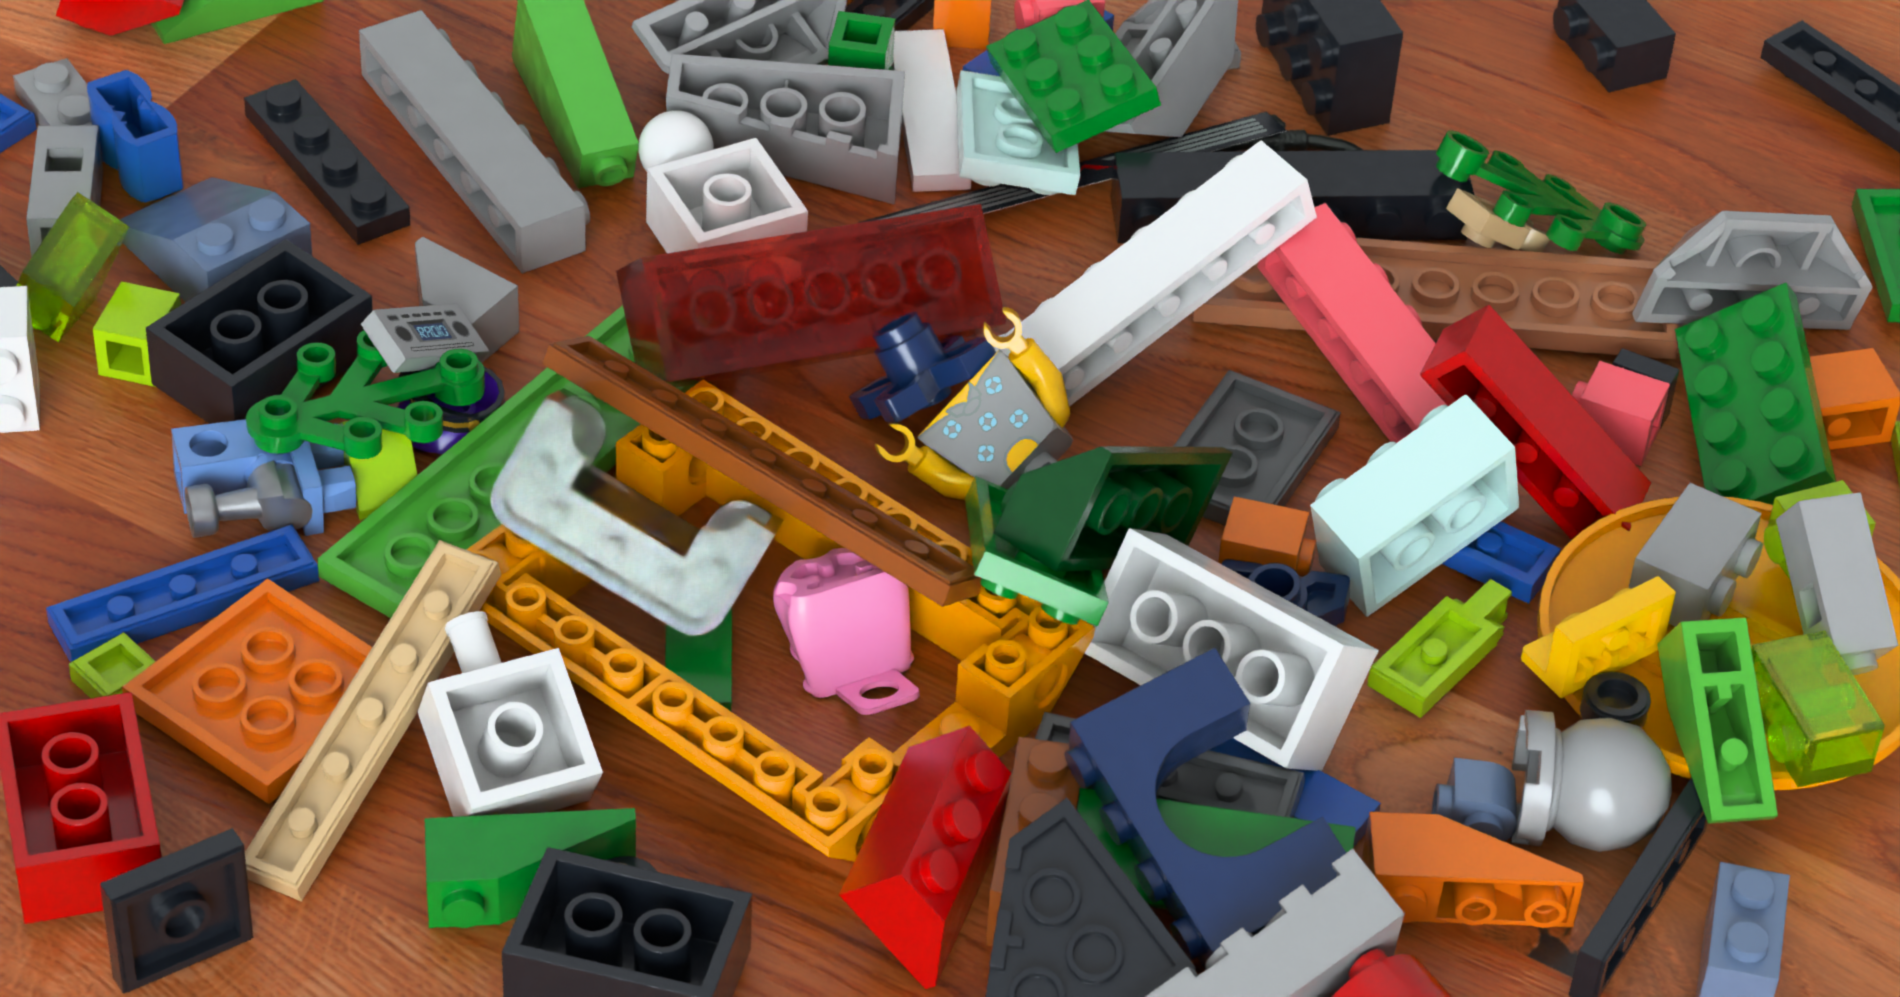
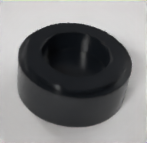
M1603 672L1593 676L1585 684L1580 704V713L1583 720L1609 717L1643 728L1647 720L1651 696L1646 686L1635 677L1621 672Z

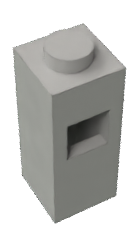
M98 125L38 126L26 217L33 265L94 264L104 172Z
M1861 492L1798 501L1779 516L1776 522L1812 671L1837 667L1838 676L1840 677L1854 676L1873 671L1878 668L1877 659L1899 645Z

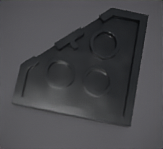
M1065 798L1009 839L1005 876L997 914L985 997H1145L1187 966L1196 971V967L1068 798Z

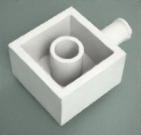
M470 612L449 621L446 624L445 631L451 640L462 674L428 682L418 709V715L453 817L542 813L589 801L603 771L559 648L502 663L488 626V618L485 612Z

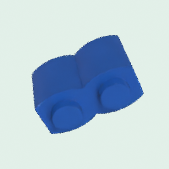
M128 70L88 82L87 93L92 125H98L102 161L118 170L119 180L124 190L133 198L144 203L158 200L166 195L183 190L184 183L177 123L173 115L166 108L152 102V94L148 84L140 76Z

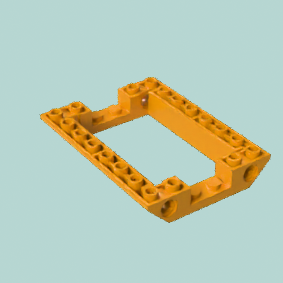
M701 380L685 392L687 395L973 565L971 548L706 380ZM640 424L616 442V480L561 520L551 525L525 507L466 549L497 561L500 567L501 576L479 610L486 613L489 624L533 654L559 648L570 680L826 856L848 861H855L909 747L970 725L987 746L1000 758L1018 743V737H1025L1041 723L1044 712H1051L1092 641L1095 627L1082 619L1079 620L1078 624L1072 625L1051 617L1042 610L1041 606L1043 603L1022 594H1018L1016 599H1008L982 586L978 596L942 607L908 586L911 629L961 661L958 664L955 702L893 753L868 737L842 759L841 768L823 782V774L566 599L705 496L714 500L803 559L818 558L827 554L832 549L845 547Z

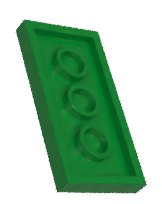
M1787 282L1675 329L1705 489L1723 497L1741 498L1773 505L1775 497L1836 482L1798 300Z
M975 476L965 497L974 575L981 577V585L989 591L1008 599H1016L1018 594H1022L1043 603L1041 608L1044 612L1064 623L1076 625L1082 619L1098 626L1109 603L1102 570L1055 572L994 534L1003 514L1001 512V503L1008 489Z

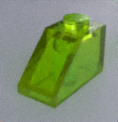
M79 192L69 201L23 270L16 285L27 286L33 328L42 331L57 342L63 338L97 299L130 228Z

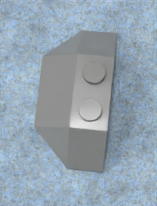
M679 0L634 20L632 29L661 70L669 74L672 54L826 65L828 64L829 42L838 11L845 12L847 0Z
M1149 0L1128 17L1115 34L1157 87L1161 106L1104 132L1182 137L1233 62L1238 0Z
M1721 211L1688 230L1656 266L1632 315L1636 322L1689 324L1787 282L1797 296L1803 328L1850 330L1873 286L1831 215Z

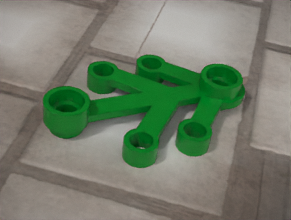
M1453 130L1447 131L1436 151V155L1439 158L1436 168L1444 175L1459 182H1467L1470 175H1477L1507 189L1503 190L1493 208V212L1504 221L1518 227H1524L1531 214L1555 216L1546 232V236L1552 242L1567 250L1577 251L1584 238L1594 239L1599 245L1609 251L1624 254L1626 249L1640 250L1645 241L1642 233L1646 223L1634 212L1610 202H1606L1602 209H1599L1565 180L1550 174H1546L1543 180H1541L1526 169L1519 160L1501 151H1493L1488 162L1484 163L1489 155L1487 148L1463 133Z
M363 330L357 336V358L329 396L310 400L320 383H325L335 376L336 359L335 351L331 346L317 342L309 343L298 350V372L282 394L269 396L255 403L246 414V428L249 435L254 438L255 444L263 451L269 453H288L298 449L304 441H309L343 450L347 455L356 459H369L377 456L382 450V429L404 434L408 439L417 443L433 442L440 438L443 433V412L437 404L429 401H418L408 405L405 410L389 406L390 404L435 393V396L440 401L449 405L466 406L473 404L484 395L485 369L472 351L467 349H451L442 354L440 362H437L433 369L371 384L380 370L388 365ZM336 418L349 420L344 426L327 422Z

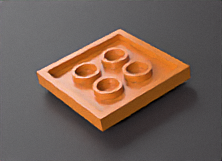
M267 578L122 686L123 693L132 692L136 714L267 804H270L282 794L372 647Z

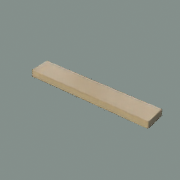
M439 540L245 851L248 880L302 902L417 714L428 682L439 678L453 655L454 649L445 631L446 624L460 615L476 612L481 609L501 576L497 561Z

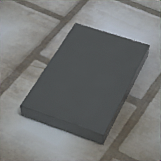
M1229 370L1173 446L1224 447L1233 453L1203 517L1225 526L1234 496L1284 507L1338 430L1341 412Z

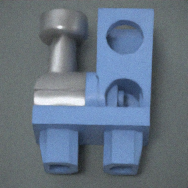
M246 419L171 429L174 477L193 538L216 534L219 529V521L258 519L262 526L270 532L292 524L295 530L303 528L305 536L324 533L323 513L356 508V484L351 466L317 470L344 465L343 450L304 441L294 451L281 454L263 451L255 444L254 438L247 431Z

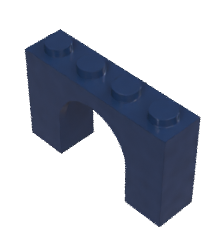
M1216 648L1071 721L1069 750L1064 753L1067 765L1077 783L1083 789L1091 785L1104 805L1099 808V813L1112 840L1117 845L1126 842L1139 864L1134 866V870L1143 891L1153 903L1162 900L1174 919V922L1170 923L1174 940L1190 961L1198 958L1205 971L1207 970L1205 967L1207 960L1221 946L1220 943L1242 927L1246 932H1250L1255 936L1282 909L1279 901L1302 884L1312 895L1336 878L1337 873L1333 869L1332 863L1346 854L1324 817L1256 852L1236 857L1214 856L1197 851L1178 839L1165 824L1158 809L1156 796L1166 778L1185 762L1247 730L1250 701Z

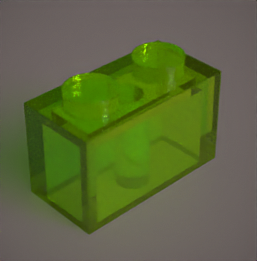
M1823 630L1752 645L1751 651L1761 713L1769 748L1773 757L1778 762H1783L1797 787L1871 772L1885 725L1826 631Z

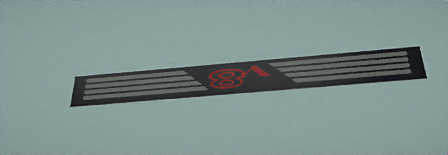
M1263 112L1185 133L1182 137H1171L1115 153L1212 152L1287 130L1270 114ZM1115 153L1079 162L1080 178L1077 188L1112 179ZM999 184L857 223L874 243H879L1051 195L1039 194L1026 187Z

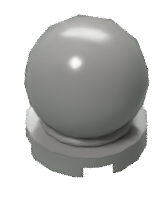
M1525 710V715L1520 716L1515 739L1512 770L1525 771L1522 801L1521 803H1516L1517 829L1510 838L1511 843L1541 846L1546 831L1554 828L1573 845L1603 852L1628 848L1655 832L1669 806L1672 793L1671 769L1660 747L1640 726L1606 717L1579 720L1561 732L1560 729L1555 728L1553 712Z

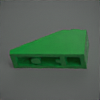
M635 808L424 818L429 928H468L481 925H500L517 917L547 847L603 860L619 856L636 857Z

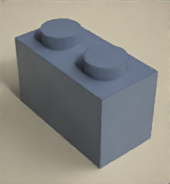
M1720 862L1706 913L1696 997H1774L1779 981L1790 875Z

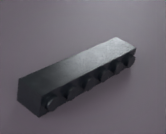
M1437 150L1274 151L1308 180L1314 207L1326 203L1341 223L1344 222L1350 226L1356 238L1392 241L1467 240V237L1461 232L1465 223L1449 212L1446 207L1457 188L1475 195L1471 178L1469 177L1467 182H1459L1440 172L1436 168V163L1439 160L1436 155ZM1246 151L1115 153L1110 198L1117 243L1129 241L1137 230L1150 225L1175 206L1186 193L1196 190L1224 169L1232 158L1242 155Z

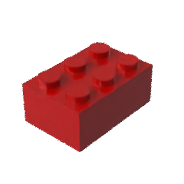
M132 692L0 713V772L24 924L103 911L100 883L162 858Z

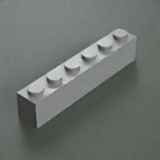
M419 10L359 30L363 78L521 273L586 251L585 225L590 223V211L584 196L579 191H573L561 177L554 160L543 156L533 144L527 128L523 124L517 125L507 113L500 96L486 88L479 79L474 65L469 60H463L452 47L449 36L442 28L437 29L424 12Z

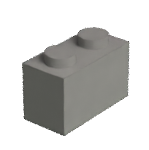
M1689 483L1636 556L1629 588H1634L1657 576L1665 581L1676 592L1669 619V624L1675 627L1683 621L1708 620L1712 614L1721 617L1729 606L1735 592V580L1739 575L1748 578L1761 555L1763 543L1755 540L1761 513L1693 483Z

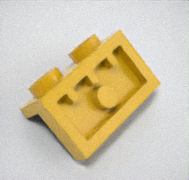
M1659 576L1634 588H1624L1608 601L1583 613H1573L1567 616L1555 626L1554 632L1525 645L1522 650L1521 660L1560 698H1563L1583 688L1587 681L1597 674L1616 672L1658 651L1657 644L1666 636L1676 592Z

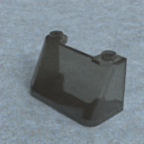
M564 387L547 395L493 485L490 497L491 508L496 519L509 530L677 631L688 635H704L715 630L729 613L785 520L756 503L748 500H732L721 505L711 516L707 525L698 529L592 465L606 439V423L601 413L592 404Z

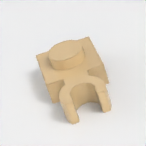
M1457 188L1446 207L1449 212L1465 223L1461 232L1469 239L1486 248H1492L1495 242H1499L1516 250L1543 252L1550 241L1546 236V232L1533 227L1534 223L1528 219L1524 227L1512 225L1493 212L1495 203Z

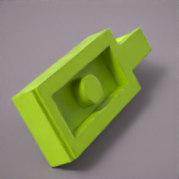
M1490 579L1465 603L1457 598L1453 600L1446 596L1372 665L1369 670L1367 686L1421 718L1497 646V642L1504 634L1503 630L1505 627L1501 624L1508 617L1506 608L1512 591Z

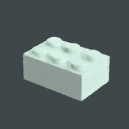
M1466 394L1450 406L1441 405L1436 407L1423 418L1415 431L1398 443L1388 442L1372 454L1367 465L1346 480L1340 478L1332 481L1320 491L1315 502L1310 505L1320 565L1327 573L1347 575L1350 578V599L1366 617L1370 616L1519 508L1515 446Z

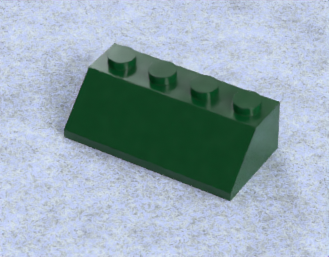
M1101 446L1021 474L1019 480L1008 489L1002 500L1001 512L1003 514L994 534L1055 572L1111 569L1129 528L1166 534L1189 546L1233 453L1224 447Z

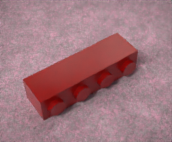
M1489 304L1443 329L1420 376L1448 406L1466 394L1515 446L1517 481L1571 540L1599 519L1610 514H1616L1618 510L1643 503L1651 485L1650 480ZM1622 522L1621 527L1630 531L1631 523Z

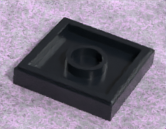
M233 828L100 883L112 976L123 994L253 938L244 844Z

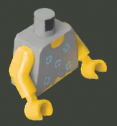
M1002 308L1007 318L1015 325L1014 331L1009 336H996L991 331L990 326L984 322V335L987 341L993 347L1000 349L1008 348L1011 351L1009 356L1000 349L918 435L917 438L925 444L920 448L915 446L913 433L907 427L898 423H890L888 425L904 435L905 445L899 453L889 454L883 447L875 443L876 451L882 458L891 462H907L908 471L944 497L965 500L975 476L1009 489L1019 480L1021 474L1058 462L1057 460L1073 442L1071 435L1064 427L1071 413L1062 373L1034 339H1025L1021 335V319L1012 308Z

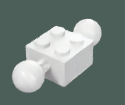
M672 110L655 116L642 130L638 145L640 161L647 172L646 223L695 296L698 297L741 284L739 291L740 307L745 318L753 327L763 333L776 336L791 334L801 329L812 317L817 304L815 282L810 273L803 267L806 260L808 210L757 138L714 149L713 138L708 127L695 115L685 111Z

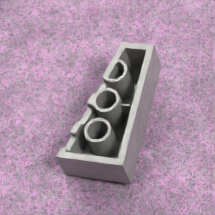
M684 54L671 55L666 93V112L672 110L685 111L701 119L712 135L714 149L757 138L784 176L895 205L905 71Z
M1351 849L1332 863V867L1337 873L1336 878L1312 895L1302 884L1279 901L1282 909L1271 918L1262 931L1253 936L1252 933L1246 932L1242 927L1220 943L1221 946L1207 960L1206 971L1198 975L1193 968L1187 966L1145 997H1332L1350 980V969L1362 955L1374 949L1383 950L1388 957L1394 955L1405 913L1354 849Z

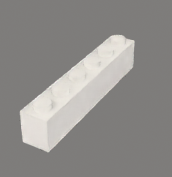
M1260 140L1242 155L1232 158L1224 169L1196 190L1186 193L1175 206L1150 225L1137 230L1129 241L1101 262L1091 265L1080 278L1055 297L1042 302L1035 312L1021 322V335L1025 339H1034L1062 373L1069 406L1313 221L1317 216L1308 180ZM1014 328L999 337L1009 336L1014 331ZM994 347L996 353L1000 348ZM1008 348L1000 349L1009 356L1011 351Z

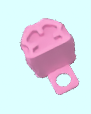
M846 548L832 549L827 554L814 559L797 560L782 572L774 587L773 602L779 620L790 642V652L799 661L805 675L803 688L805 691L816 698L837 694L862 715L876 714L919 698V688L901 674L909 670L914 660V654L911 651L909 590L906 584ZM877 687H892L898 690L895 694L881 699H867L861 696L864 692Z

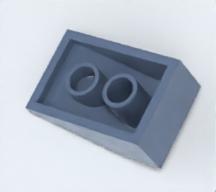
M210 177L110 223L111 233L174 292L180 293V298L185 302L285 239L312 256L310 223L276 192Z

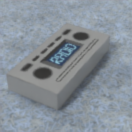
M457 303L372 310L361 323L364 331L393 373L433 369L436 363L440 362L442 354L451 349L470 350L476 354L480 362L489 353V349Z

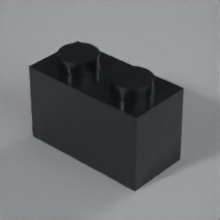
M1558 0L1557 8L1553 13V28L1558 37L1564 40L1580 58L1587 71L1592 73L1608 92L1667 78L1676 33L1647 0Z

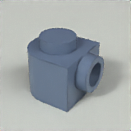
M1454 758L1447 785L1437 783L1435 786L1431 814H1439L1505 842L1513 836L1517 829L1515 777L1506 767L1494 762Z

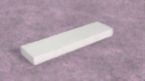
M944 29L895 31L893 70L905 71L901 128L913 192L971 189V179L959 177L957 94Z

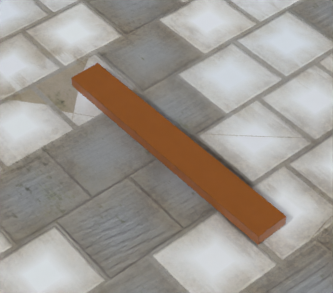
M591 336L554 342L548 345L543 365L940 606L944 607L979 595L982 587L980 583L981 577L974 575L973 565Z

